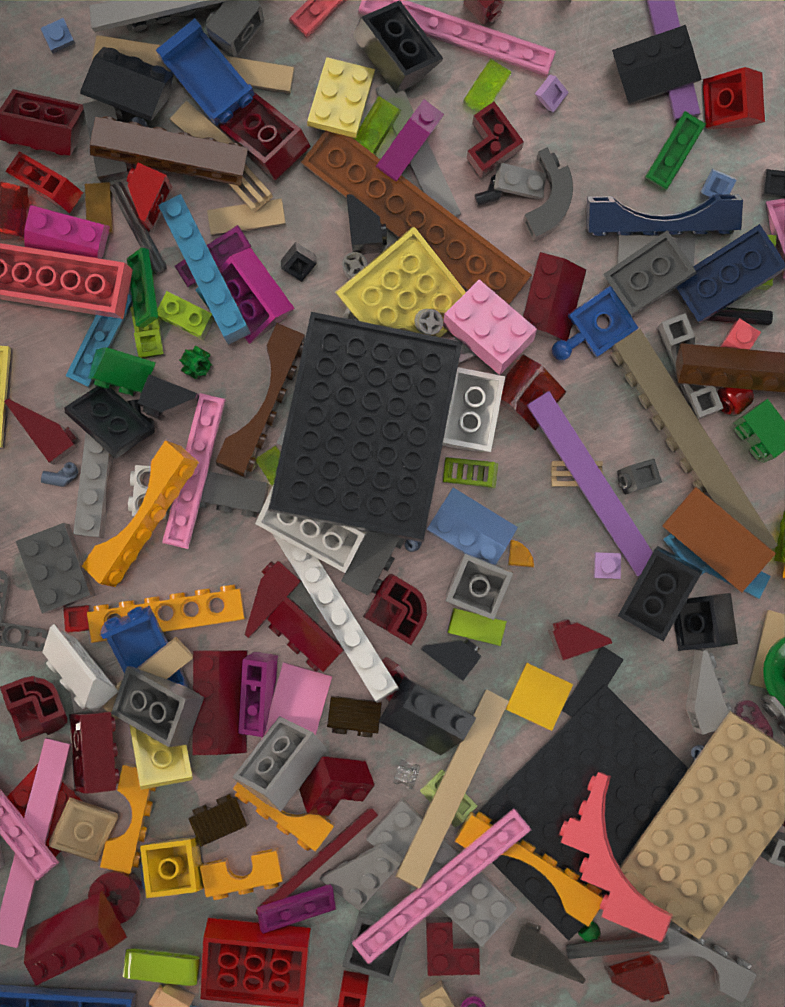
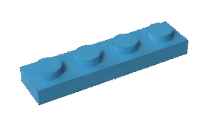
M128 294L123 319L100 315L95 316L66 377L86 387H91L94 380L88 379L95 351L96 349L111 347L133 303L132 295Z

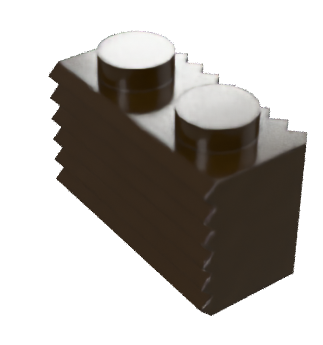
M331 695L327 727L332 728V733L347 734V730L358 731L357 736L372 738L373 733L378 734L380 722L378 721L381 715L382 702Z
M229 793L216 799L217 804L208 808L204 804L192 810L193 815L188 820L200 847L245 828L250 824L243 806L236 796L231 798Z

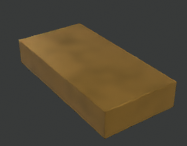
M111 183L85 184L86 220L110 226L109 234H114Z

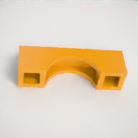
M123 764L117 791L123 794L130 803L132 809L131 824L123 835L109 838L105 842L100 864L101 868L131 874L134 868H139L141 852H138L140 842H145L148 827H144L146 816H151L153 808L150 796L151 792H156L157 787L140 790L135 764Z
M238 782L233 788L236 791L235 796L245 804L251 802L257 807L255 811L266 820L269 817L278 823L276 827L286 835L293 834L298 838L297 843L307 851L313 849L316 852L335 825L326 816L307 814V812L292 814L283 809L280 812L261 801Z

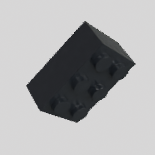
M657 546L618 617L664 642L703 570Z

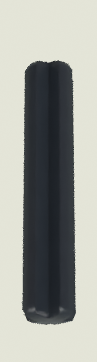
M726 307L708 318L707 321L735 323L740 318L748 324L770 325L773 321V312L769 310Z

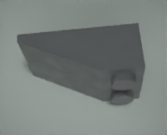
M127 666L111 714L167 747L187 745L204 697L183 685L135 667Z

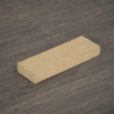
M187 100L170 118V121L182 132L189 133L193 137L202 139L210 137L218 142L234 143Z
M282 198L269 200L255 213L247 204L207 210L212 237L223 235L239 225L242 232L286 225Z
M767 610L749 685L766 689L763 676L765 658L773 644L785 637V614Z

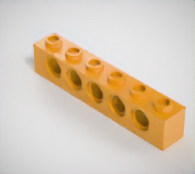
M235 585L221 586V592L210 593L209 588L196 590L195 596L185 597V592L170 594V599L160 601L159 596L144 598V604L135 605L134 600L119 602L118 608L109 609V604L93 606L94 611L87 612L91 643L107 641L106 638L103 639L100 635L104 623L111 619L114 614H119L122 618L136 607H142L143 609L150 606L163 632L246 619L242 589H236ZM215 598H220L224 602V608L219 613L211 609V602ZM190 602H195L199 608L197 615L194 617L186 613V606ZM165 606H169L173 610V616L168 621L161 617V610Z

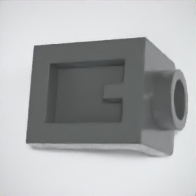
M655 459L636 463L617 471L619 484L624 494L662 483Z

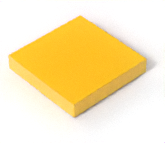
M526 663L511 694L506 710L552 731L573 684Z

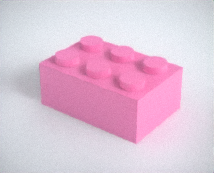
M478 280L444 314L443 327L499 375L534 341L537 328L481 280Z

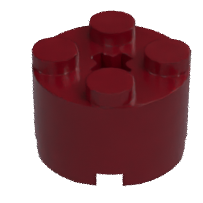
M110 869L101 874L92 883L88 892L89 898L103 891L120 924L133 917L144 899L142 881L136 874H128ZM114 891L116 894H121V898L118 901L111 896Z

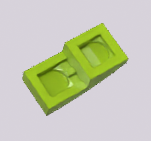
M131 306L138 357L164 354L159 318L144 328L136 327L134 309Z
M453 608L447 633L501 646L507 621L496 618L492 620L480 614Z

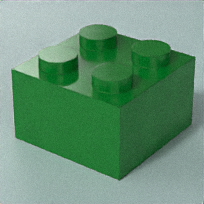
M769 399L757 404L733 422L736 426L734 428L735 432L743 441L747 440L752 447L750 448L752 455L758 461L762 460L765 463L775 459L785 451V421Z

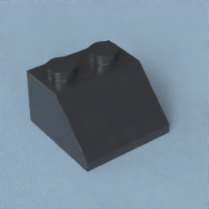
M347 194L352 251L359 252L362 255L382 253L383 245H387L386 224H381L380 216L355 196Z
M149 374L138 404L143 407L142 411L146 415L160 420L161 416L170 418L197 406L199 394Z
M731 593L687 599L674 622L678 651L738 644Z
M468 639L465 642L453 640L424 644L421 647L423 652L462 681L465 680L482 657L477 653L480 648Z

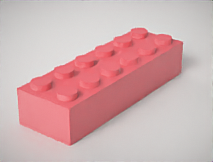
M0 243L1 300L119 319L124 318L133 269L126 263Z

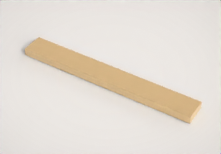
M96 35L92 60L104 46L106 48H114L130 57H138L143 62L151 65L162 66L169 71L156 52V49L161 45ZM224 56L252 88L291 93L294 67Z
M487 689L484 691L473 714L476 720L464 741L459 743L399 867L396 878L420 889L507 707L508 700Z

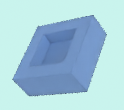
M64 18L41 28L52 53L75 44Z
M712 169L701 192L709 197L716 194H730L736 179Z

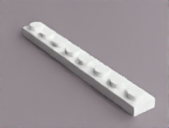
M273 534L375 701L379 702L398 690L397 684L319 559Z

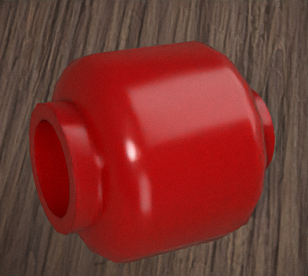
M720 387L717 390L723 406L721 411L727 415L741 414L754 401V393L750 389Z

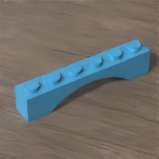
M179 194L159 204L158 206L227 344L229 345L251 334L182 195Z

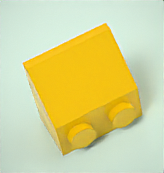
M196 836L140 846L146 898L194 893L204 888L200 870L202 864L200 845Z

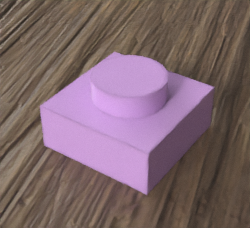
M549 75L535 95L547 110L554 112L569 92L556 76Z
M596 552L594 555V578L621 579V553Z

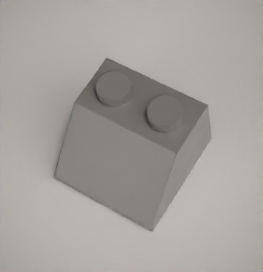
M465 553L446 593V601L494 620L513 572Z

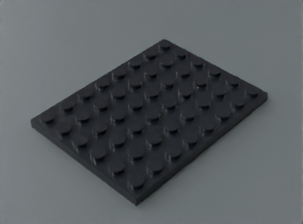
M311 312L268 510L270 512L423 542L462 342Z
M604 684L474 814L477 815L478 811L485 814L491 819L490 824L494 825L514 808L531 828V831L518 840V842L521 843L522 839L529 842L536 848L534 852L542 857L544 854L551 856L558 862L556 866L564 871L566 868L573 870L580 876L578 880L587 885L588 882L581 880L583 873L580 872V867L584 858H589L590 854L561 843L563 836L560 835V830L564 821L569 822L571 817L581 820L582 816L578 813L583 800L588 801L591 791L587 789L592 776L597 777L598 772L611 776L606 794L605 821L607 837L618 865L621 866L689 768ZM500 855L492 862L568 941L585 925L566 913L557 890L546 876L536 868L520 859ZM600 888L602 890L600 894L603 897L605 894L610 895V891Z

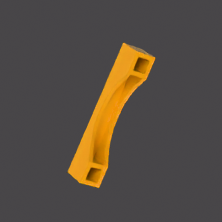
M164 441L151 461L148 489L136 515L119 534L104 543L95 545L82 564V567L99 584L116 587L122 581L124 574L132 562L136 560L138 553L150 539L158 523L165 517L170 505L179 496L187 480L193 475L199 462L182 446Z
M479 811L477 815L470 812L454 837L455 842L464 848L468 847L493 826L490 824L491 819ZM523 839L521 843L517 841L501 854L520 859L545 875L557 890L566 913L589 927L599 911L603 900V895L600 894L602 890L598 886L591 883L584 884L578 880L580 876L569 868H566L565 871L556 866L558 862L547 854H544L543 857L534 852L536 848Z

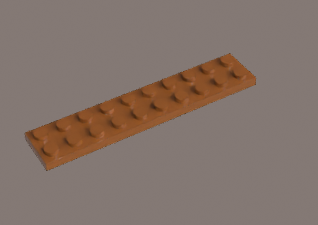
M324 131L301 161L303 166L345 198H347V194L355 196L380 216V223L386 224V229L396 237L400 238L409 229L415 227L458 283L467 291L478 280H481L507 304H511L531 278V273L402 175L395 182L379 170L376 165L380 159L352 137Z

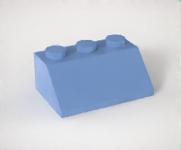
M453 487L426 531L463 554L466 553L496 565L518 527Z

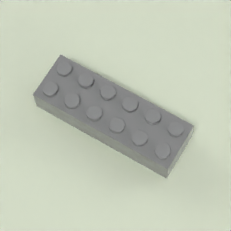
M401 798L367 835L366 840L374 847L384 843L404 859L423 817ZM445 837L423 883L460 853ZM482 872L478 873L439 906L481 947L517 909L516 904Z

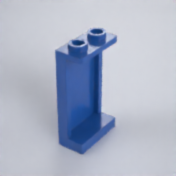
M195 18L156 49L160 60L170 72L174 73V77L215 126L219 123L224 124L233 117L235 110L239 107H246L253 100L255 94L252 86L244 81L204 33L202 26Z
M150 606L143 609L142 607H136L122 618L113 617L107 620L102 626L100 633L103 639H107L124 674L127 666L138 668L168 643ZM181 668L167 678V680L189 688V683Z

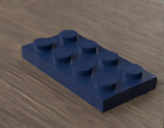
M759 224L693 266L697 274L676 288L700 324L785 270V261Z

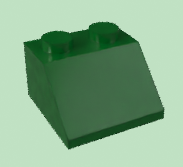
M108 347L100 348L95 351L88 379L94 380L95 386L109 389L111 385L119 388V393L133 396L134 393H142L148 375H151L156 362Z

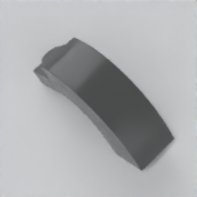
M548 147L538 151L537 160L543 172L546 173V178L550 185V197L542 206L526 213L523 218L534 242L549 235L560 225L566 216L573 196V179L569 166L558 169L560 166L559 160L554 152L550 153Z

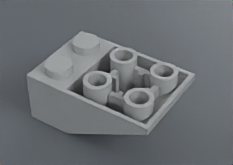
M696 649L686 709L693 730L704 735L716 731L727 714L732 711L729 703L724 701L722 693H725V687L722 679L716 677L714 668H717L714 655L708 653V650Z

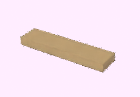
M175 637L137 669L167 679L193 658V654ZM122 680L115 685L118 691L122 683ZM118 692L102 706L107 712H112Z

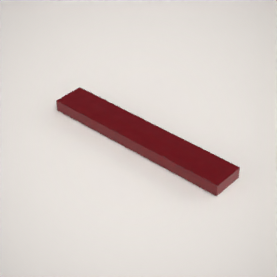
M370 806L258 907L289 896L373 821L379 812L374 806Z

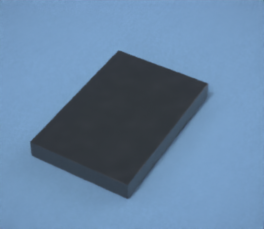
M96 386L64 407L65 414L115 459L155 432V426L110 387L105 389Z

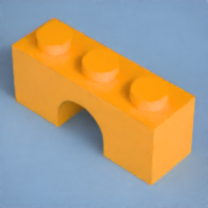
M278 847L253 852L251 855L252 871L244 876L232 872L228 858L202 863L200 870L206 897L213 896V900H219L228 897L230 892L238 891L239 895L253 892L254 887L264 886V889L278 887L279 882H283L284 879Z

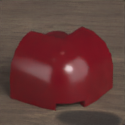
M389 574L382 581L363 617L412 645L428 615L427 603L423 594L417 588L399 577Z
M29 676L0 687L6 708L12 717L21 742L44 733L48 736L64 727L68 722L59 693L53 683L46 679Z

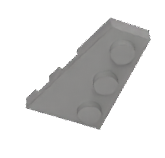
M381 843L361 853L357 858L340 864L338 868L324 872L319 879L326 885L331 884L337 894L360 911L398 868L403 858L386 844Z

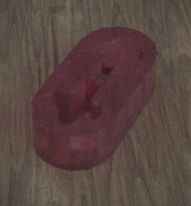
M751 700L739 701L734 708V713L751 725L757 724L760 729H766L767 732L765 734L773 738V730L758 705ZM744 705L753 708L750 712L754 719L753 721L749 717L741 715L744 711Z

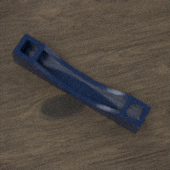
M716 194L690 210L677 214L653 215L635 211L621 204L613 196L587 197L586 227L588 232H592L595 236H606L608 232H618V235L623 236L632 235L633 232L657 235L658 231L667 230L672 235L683 234V231H693L695 234H708L709 231L719 230V233L732 234L734 230L742 229L743 199L739 194Z

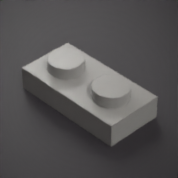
M499 163L496 169L494 189L539 200L544 196L546 173Z

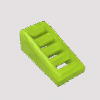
M445 457L442 482L496 488L498 463ZM454 463L458 464L456 478H452ZM464 464L468 465L466 479H463ZM475 466H479L477 481L473 480ZM485 467H489L487 482L483 481Z

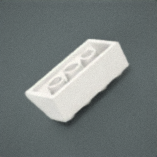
M272 486L255 524L346 573L368 531L270 512L268 508L273 490Z

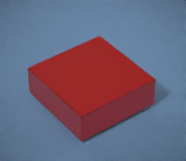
M90 605L63 607L64 625L67 633L89 631L87 612H91Z

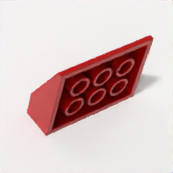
M208 918L203 936L200 999L270 1007H303L311 928L284 926L262 933L257 922Z

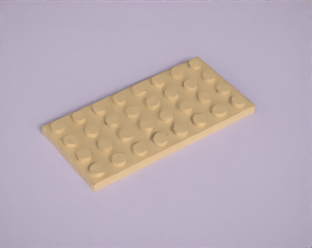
M730 711L620 866L623 874L639 893L654 905L673 914L671 921L698 939L704 934L785 821V746Z

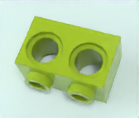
M166 291L157 309L159 319L203 341L215 320L212 313Z

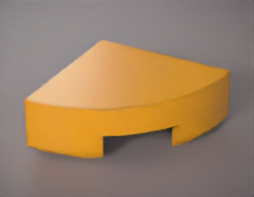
M510 540L508 565L534 568V560L527 547L518 541Z

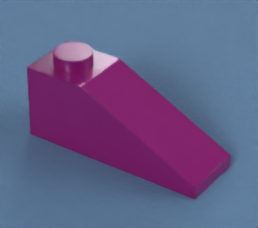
M423 99L376 167L396 182L437 127L444 113Z
M252 652L243 659L239 734L258 737L265 736L277 678L278 655Z

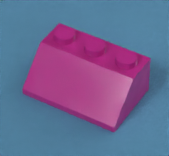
M30 205L24 229L25 247L103 259L110 226Z
M251 247L231 255L219 268L251 333L245 336L249 344L275 327L276 323L282 322L295 309Z

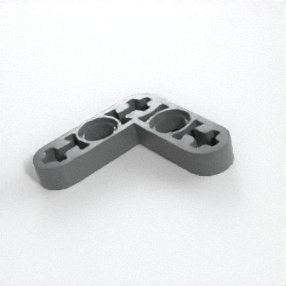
M0 570V579L4 580V585H0V593H3V596L0 597V631H2V626H5L2 633L3 642H0V646L43 651L45 643L38 647L36 641H27L28 646L24 645L27 640V630H30L28 636L36 637L42 633V637L46 639L48 630L4 622L11 578L8 573ZM14 628L21 632V640L17 643H12L8 639L9 631Z

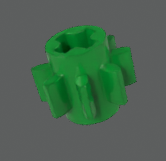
M194 346L193 350L185 349L181 359H179L183 365L181 371L194 379H197L198 375L206 376L210 366H212L208 360L211 354L198 346Z

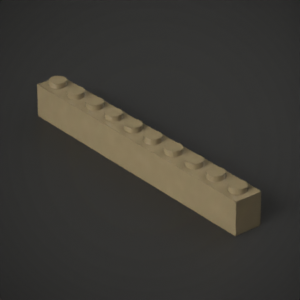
M638 329L614 344L611 348L613 350L611 353L612 358L618 366L622 365L627 372L625 378L632 388L636 387L641 394L638 396L641 404L645 409L649 408L653 413V423L658 430L663 429L668 437L665 439L667 445L672 452L677 451L681 458L679 463L682 469L687 474L690 472L695 480L693 482L694 487L700 489L770 549L778 546L642 330Z

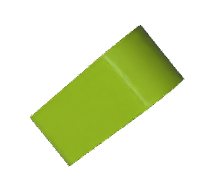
M126 949L123 977L133 980L194 986L197 985L200 957L146 949Z

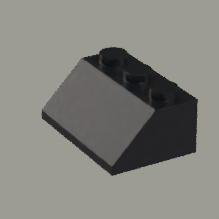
M400 0L362 16L353 33L355 40L395 93L415 85L443 60L441 54Z
M686 25L612 50L629 105L702 80Z
M103 46L93 58L80 94L152 121L169 99L174 73L167 71L162 66L151 65L143 62L138 57H130L114 48Z
M404 676L398 686L399 689L395 691L378 722L439 755L444 754L464 741L476 717Z

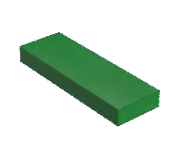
M684 111L644 178L666 191L706 123Z
M141 247L127 257V265L133 269L130 287L136 327L144 328L159 317L149 249Z

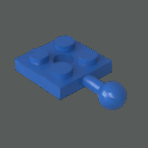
M608 286L568 314V317L579 333L567 341L560 340L554 343L552 355L557 360H566L571 356L572 349L585 341L594 356L598 357L639 327L613 288ZM601 314H605L609 318V325L605 329H601L597 325V318Z

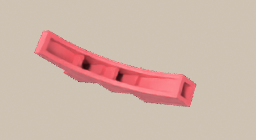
M598 772L597 777L593 775L589 782L587 790L591 791L588 801L583 800L578 814L582 816L581 820L571 817L569 822L564 821L560 830V835L563 836L561 843L590 854L589 858L585 857L581 864L580 872L583 873L581 880L610 891V895L605 894L601 902L600 909L604 910L601 917L662 942L665 939L673 914L654 905L639 893L618 865L607 837L605 821L606 794L611 776Z

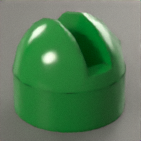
M592 920L589 927L584 925L578 931V935L587 942H595L601 936V929Z

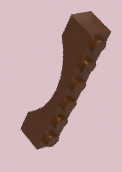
M276 323L267 343V352L271 364V377L266 398L257 414L248 424L238 432L225 438L215 461L218 467L242 477H246L247 472L252 473L257 462V458L254 457L258 448L263 449L267 440V435L264 434L267 426H273L278 412L274 410L278 402L283 403L288 389H285V385L288 379L292 381L298 367L295 366L297 358L302 355L305 334Z

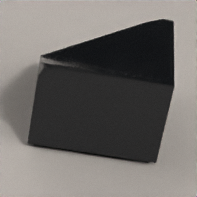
M297 242L292 245L281 259V269L301 282L317 264L316 255Z

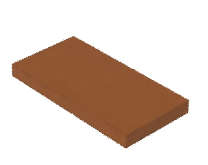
M697 487L691 491L662 525L741 593L776 555L772 549Z

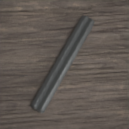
M122 182L111 185L110 190L140 247L149 249L153 272L155 274L161 273L166 269V265L147 229L140 220Z
M665 936L662 942L650 937L571 944L567 945L566 952L569 959L667 950L669 949V940L667 936Z

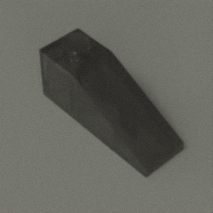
M527 921L526 924L519 922L509 949L510 956L584 984L585 977L583 973L551 938L541 930L542 926L531 921Z

